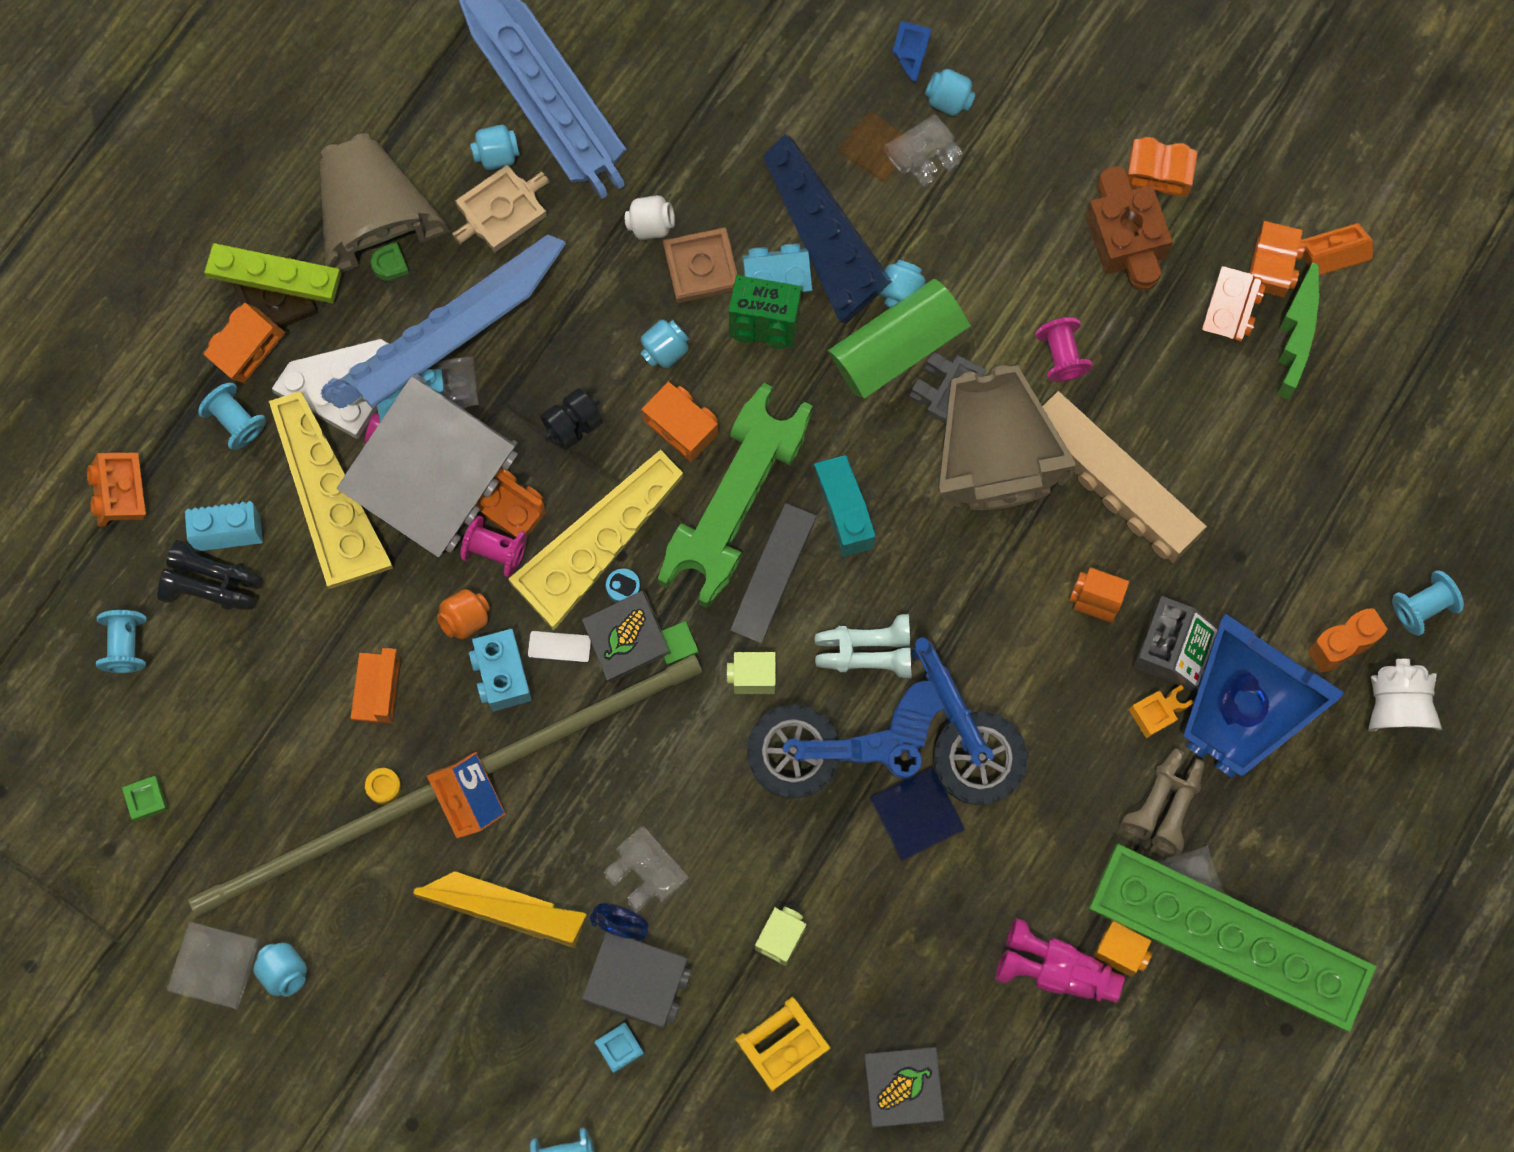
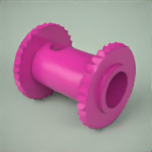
M1076 318L1056 319L1042 325L1036 331V338L1038 340L1048 341L1055 367L1047 374L1050 381L1064 382L1077 379L1087 374L1093 367L1091 360L1080 359L1073 335L1081 326L1080 321Z
M476 516L467 528L462 541L460 553L462 560L467 561L475 553L504 564V576L509 577L513 575L525 552L526 534L519 532L515 539H511L483 528L484 518Z

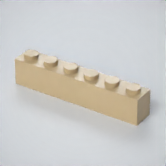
M1059 391L1042 406L1075 461L1074 472L1078 475L1079 482L1087 490H1094L1101 496L1103 504L1107 509L1115 514L1119 513L1128 521L1127 525L1133 533L1138 536L1143 535L1152 543V548L1158 556L1163 559L1168 558L1174 564L1201 537L1207 526Z

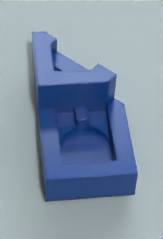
M901 21L893 48V55L910 81L917 83L930 39L931 28Z

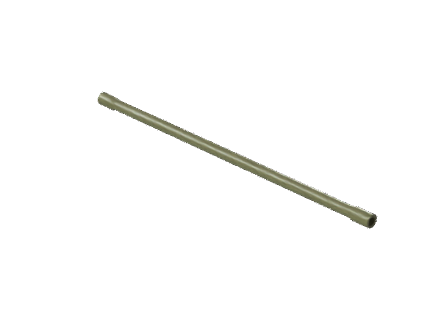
M694 654L666 667L664 671L481 758L480 761L486 774L488 775L661 690L678 685L702 673L700 664ZM431 784L421 787L244 874L188 898L189 905L194 915L199 917L224 905L228 900L437 800V796Z

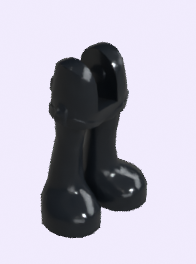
M176 540L166 560L169 569L164 568L161 573L157 598L159 601L169 603L174 601L178 594H186L218 603L226 610L232 608L253 610L256 600L236 591L238 585L260 589L263 579L245 570L243 566L237 564L229 566L200 557L191 552L188 543ZM186 570L222 580L221 586L210 584L182 575L176 571Z

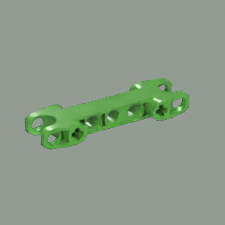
M763 383L754 396L743 406L733 425L730 438L742 444L696 530L682 523L679 525L667 546L665 560L658 577V584L668 588L679 572L685 569L700 571L706 578V581L700 592L699 605L709 608L719 593L729 584L739 565L742 552L730 547L772 466L776 460L789 466L794 462L803 445L806 428L812 415L813 406L803 402L793 417L781 421L773 419L766 411L771 401L773 387L766 383Z

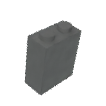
M606 931L582 1000L586 1004L665 1031L667 1023H675L680 1004L676 1003L675 1000L679 989L686 990L692 970L687 968V958Z

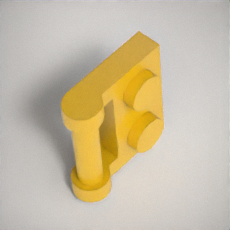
M794 997L785 1001V1007L746 1035L741 1033L734 1038L771 1092L830 1050L826 1041ZM794 1018L797 1021L799 1027L762 1054L757 1052L754 1046Z

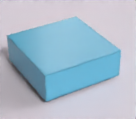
M623 1023L595 1041L613 1073H616L644 1055L626 1023Z

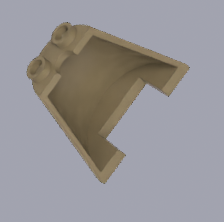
M358 134L350 141L340 145H328L322 149L320 183L325 266L338 268L341 272L355 268L359 265L354 252L415 230L420 243L450 232L442 217L380 144L370 138L369 134Z
M1007 365L997 366L991 370L990 375L985 377H978V374L975 372H967L951 379L939 485L941 496L947 503L956 507L960 506L961 502L969 503L971 510H993L1013 507L1050 494V487L1058 482L1059 485L1063 486L1072 477L1075 471V461L1018 365L1011 367Z

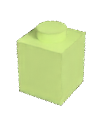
M734 652V663H727V683H734V694H775V652Z
M784 907L783 911L774 908L755 944V950L787 966L806 930V924L801 921L803 916L787 907Z

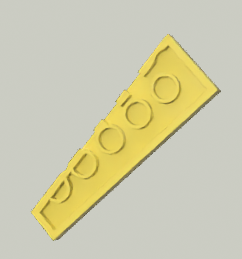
M299 391L269 401L327 587L332 589L393 569L392 563L362 506L336 489L345 474L302 392Z
M659 450L509 578L510 584L554 630L683 478L682 471Z

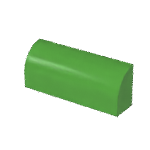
M932 279L827 351L852 394L864 399L971 325L949 290L938 280Z

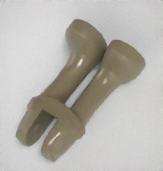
M1177 748L1169 754L1162 765L1157 766L1155 772L1157 777L1145 804L1140 810L1127 813L1120 824L1124 832L1135 838L1143 840L1150 838L1170 790L1176 792L1167 815L1152 839V844L1157 849L1170 855H1180L1184 848L1181 827L1191 800L1201 790L1200 781L1205 764L1204 761L1196 758L1191 768L1187 771L1185 780L1174 776L1184 754L1182 750Z

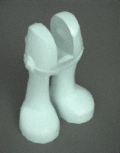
M909 614L898 615L892 626L888 628L858 630L847 629L846 626H838L836 629L815 634V644L818 646H840V653L817 655L815 657L816 667L838 670L839 672H847L848 669L859 668L892 670L900 678H911L910 648H906L910 647ZM859 646L903 647L890 652H853V647Z

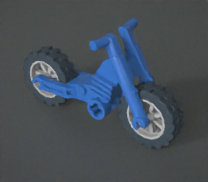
M926 638L917 639L915 648L911 650L910 654L913 660H921L927 672L926 677L928 681L918 682L908 689L893 713L890 730L846 740H838L834 727H832L825 716L813 708L793 704L777 707L763 715L753 727L747 744L748 763L756 780L771 793L791 799L807 797L824 788L833 777L839 762H850L853 764L879 762L884 764L895 778L908 779L912 777L921 766L922 759L918 749L924 747L929 724L934 715L941 711L945 712L949 721L935 743L933 765L937 779L941 782L946 792L961 802L973 805H987L1009 796L1020 785L1026 773L1028 754L1022 735L1019 734L1014 724L1010 721L1008 722L1002 716L995 713H987L986 711L972 712L971 709H967L947 668L943 666L932 643ZM788 726H797L795 738L788 740L781 729ZM802 728L810 731L816 739L812 741H799ZM775 733L783 741V748H768L769 742ZM989 735L996 738L1002 746L993 750L987 747ZM959 743L966 755H955ZM1005 751V767L991 761L995 754ZM901 753H907V758L914 760L913 765L907 768L906 772H901V766L894 764V759H898ZM768 754H783L786 757L774 769L769 762ZM954 760L967 761L969 768L962 776L956 769ZM789 761H793L795 778L786 777L779 773ZM799 762H808L815 767L809 773L801 776ZM985 765L1001 772V775L996 780L988 783ZM975 768H979L982 784H974L966 780Z

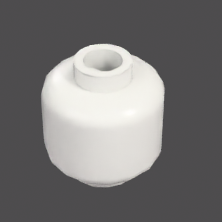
M659 195L637 198L631 202L630 211L625 212L626 227L629 231L632 230L634 235L640 240L663 238L668 235L670 228H673L675 225L673 206Z

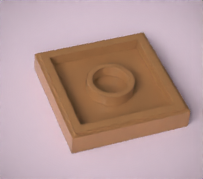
M726 228L663 240L677 303L733 292L737 270Z

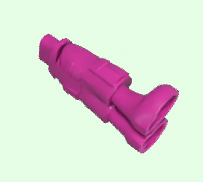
M1018 918L1014 919L1007 936L1006 946L1018 951H1026L1041 956L1043 963L1031 961L1015 952L1006 950L996 970V981L1004 984L1010 982L1016 976H1028L1035 978L1034 982L1037 988L1052 992L1053 994L1067 993L1082 998L1095 999L1098 1002L1103 998L1117 1003L1125 976L1112 972L1111 966L1106 965L1104 967L1102 962L1077 951V948L1070 943L1054 937L1047 942L1037 938L1030 932L1027 922Z

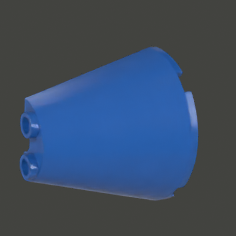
M1225 614L1221 620L1185 729L1184 737L1189 740L1186 747L1202 758L1209 753L1219 760L1215 767L1231 778L1236 773L1243 776L1338 701L1344 692L1316 673L1312 674L1258 638L1253 631Z

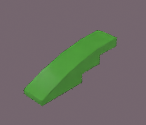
M1315 263L1311 264L1279 328L1291 334L1278 362L1290 367L1277 395L1287 400L1290 399L1297 387L1309 356L1316 329L1319 303V265Z

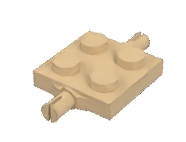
M506 165L455 200L458 209L466 217L467 224L453 232V237L461 245L476 234L484 239L494 253L547 217L546 211L536 200L534 193L546 184H549L546 175L544 176L543 172H540L531 180L525 182V180L516 176L511 168Z

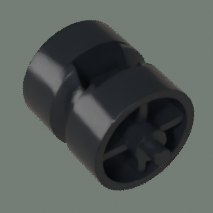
M577 388L563 399L562 406L555 404L540 415L541 421L547 430V433L543 435L544 439L548 441L552 438L564 450L570 448L580 440L581 432L588 434L603 424V419L596 408V405L600 403L599 399L596 397L591 400L581 389Z

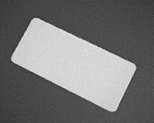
M531 631L528 656L588 662L591 640L586 635Z

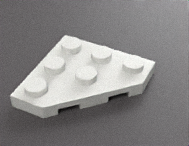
M379 339L291 361L272 387L274 394L280 397L301 391L314 416L358 439L371 420L372 415L377 411V405L371 408L363 398H359L352 404H348L347 407L339 409L333 406L332 403L323 400L320 394L321 389L323 388L322 386L328 384L329 380L332 378L341 379L349 373V370L354 365L367 361L376 354L380 347L389 343Z

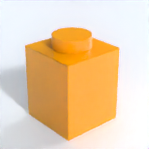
M1112 921L1108 925L1093 957L1131 977L1137 970L1142 972L1145 970L1152 956V952L1147 950L1151 940Z

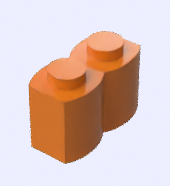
M1151 137L1134 139L1126 171L1131 186L1142 188L1153 185L1154 190L1165 194L1188 196L1193 184L1198 152L1182 143L1164 145Z
M1268 221L1263 222L1257 237L1249 274L1262 277L1260 284L1265 285L1264 293L1285 297L1288 289L1294 290L1299 275V270L1294 269L1296 259H1302L1306 241L1301 240L1302 230Z
M1089 567L1087 574L1080 572L1069 601L1075 603L1073 610L1113 623L1122 605L1129 580Z
M1365 609L1354 614L1344 625H1337L1323 632L1309 648L1308 653L1320 672L1332 671L1344 664L1350 656L1360 655L1371 649L1386 633L1388 628L1375 609Z

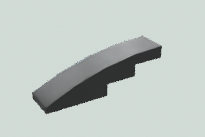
M785 503L747 588L731 631L759 643L764 642L775 612L779 609L789 581L794 575L817 515Z

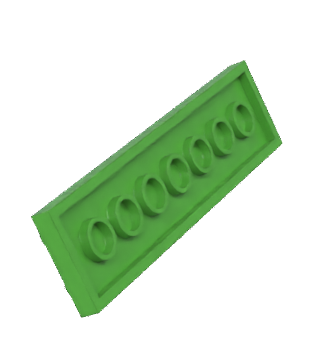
M1119 844L1114 846L1087 908L1091 912L1114 921L1344 1032L1351 1031L1376 969L1375 965Z

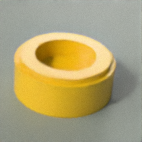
M379 768L372 771L366 778L365 790L370 799L375 803L388 804L399 796L401 782L392 770Z

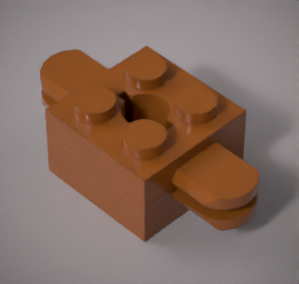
M1107 168L1101 173L1097 185L1101 198L1090 201L1085 216L1105 275L1126 269L1131 284L1135 289L1142 291L1150 290L1158 283L1162 270L1158 261L1167 259L1173 244L1153 185L1133 190L1128 175L1123 168Z

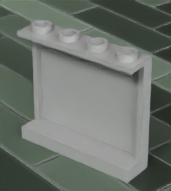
M416 373L410 377L336 489L437 557H440L444 550L451 553L461 539L457 531L463 522L469 526L480 509L475 505L480 497L484 495L488 498L499 483L494 478L499 469L502 467L506 471L518 455V453L513 451L518 442L515 440L511 442L427 385V380Z

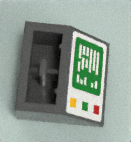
M1161 596L1152 613L1133 668L1198 692L1219 628L1195 608Z

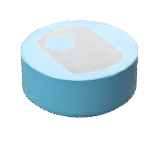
M629 569L613 571L606 581L608 596L617 603L640 592L638 576Z

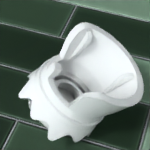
M1396 659V666L1382 667L1378 672V676L1373 675L1371 677L1376 703L1368 731L1393 727H1424L1442 730L1433 704L1437 673L1429 675L1427 669L1423 666H1410V659Z

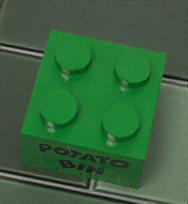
M736 275L729 307V337L747 344L754 341L767 343L769 347L775 349L794 348L801 311L802 286Z

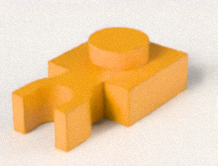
M1182 685L1168 693L1166 699L1159 690L1128 709L1146 739L1176 722L1178 718L1174 712H1182L1194 704L1192 700L1183 704L1176 699V694L1184 689Z

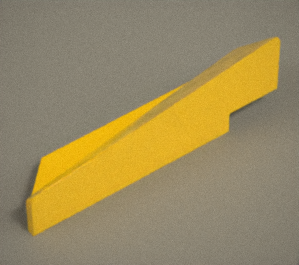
M455 871L422 888H415L413 892L416 898L572 948H576L587 917L585 913L554 908L555 905Z

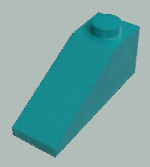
M846 455L814 463L841 557L874 549L876 538L874 529Z

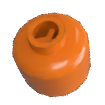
M462 589L440 604L437 621L448 637L464 640L487 625V612L490 608L488 602L480 593L474 594L470 590Z

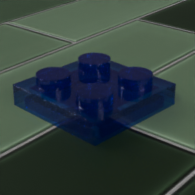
M933 767L870 798L901 861L964 831V827L944 788L938 781Z

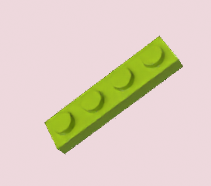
M214 243L204 272L206 277L210 279L328 303L334 302L342 275L338 268Z

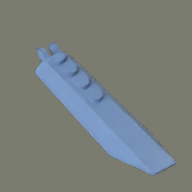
M459 0L473 39L570 181L584 182L589 180L591 187L601 200L608 195L606 187L597 176L606 170L609 179L618 190L624 187V181L614 165L625 153V146L527 5L521 0Z
M546 235L446 306L433 310L423 322L407 328L403 332V336L391 344L380 347L376 354L367 361L354 365L344 377L329 380L328 384L322 386L323 388L321 389L320 394L323 400L332 403L333 406L340 409L347 407L348 404H352L359 398H363L373 408L404 386L412 375L416 373L418 375L529 298L565 246V241L551 235Z

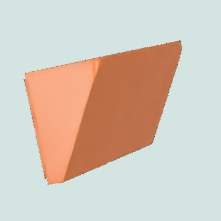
M1359 223L1302 239V241H1306L1303 257L1309 269L1312 263L1319 265V275L1366 262L1373 257V240Z

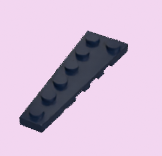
M785 134L763 155V158L805 249L809 252L811 262L840 322L847 324L893 281L793 138Z

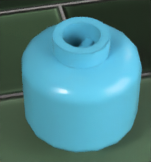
M944 69L940 73L935 72L925 93L929 97V104L932 108L953 117L958 115L962 109L968 111L975 97V93L971 92V80L950 69Z
M504 125L478 130L475 135L476 142L470 144L475 163L481 161L487 171L500 169L506 165L511 166L515 163V156L520 155L514 131H508V128Z
M898 260L896 264L888 265L885 271L893 282L880 293L885 298L884 305L891 308L924 286L926 280L920 274L922 269L902 260Z
M673 319L670 322L659 320L642 335L641 344L645 349L640 353L652 367L659 364L667 369L672 367L688 352L689 347L686 342L690 338Z
M287 943L268 944L259 951L253 971L256 978L269 994L286 997L296 993L304 985L307 966L293 946Z

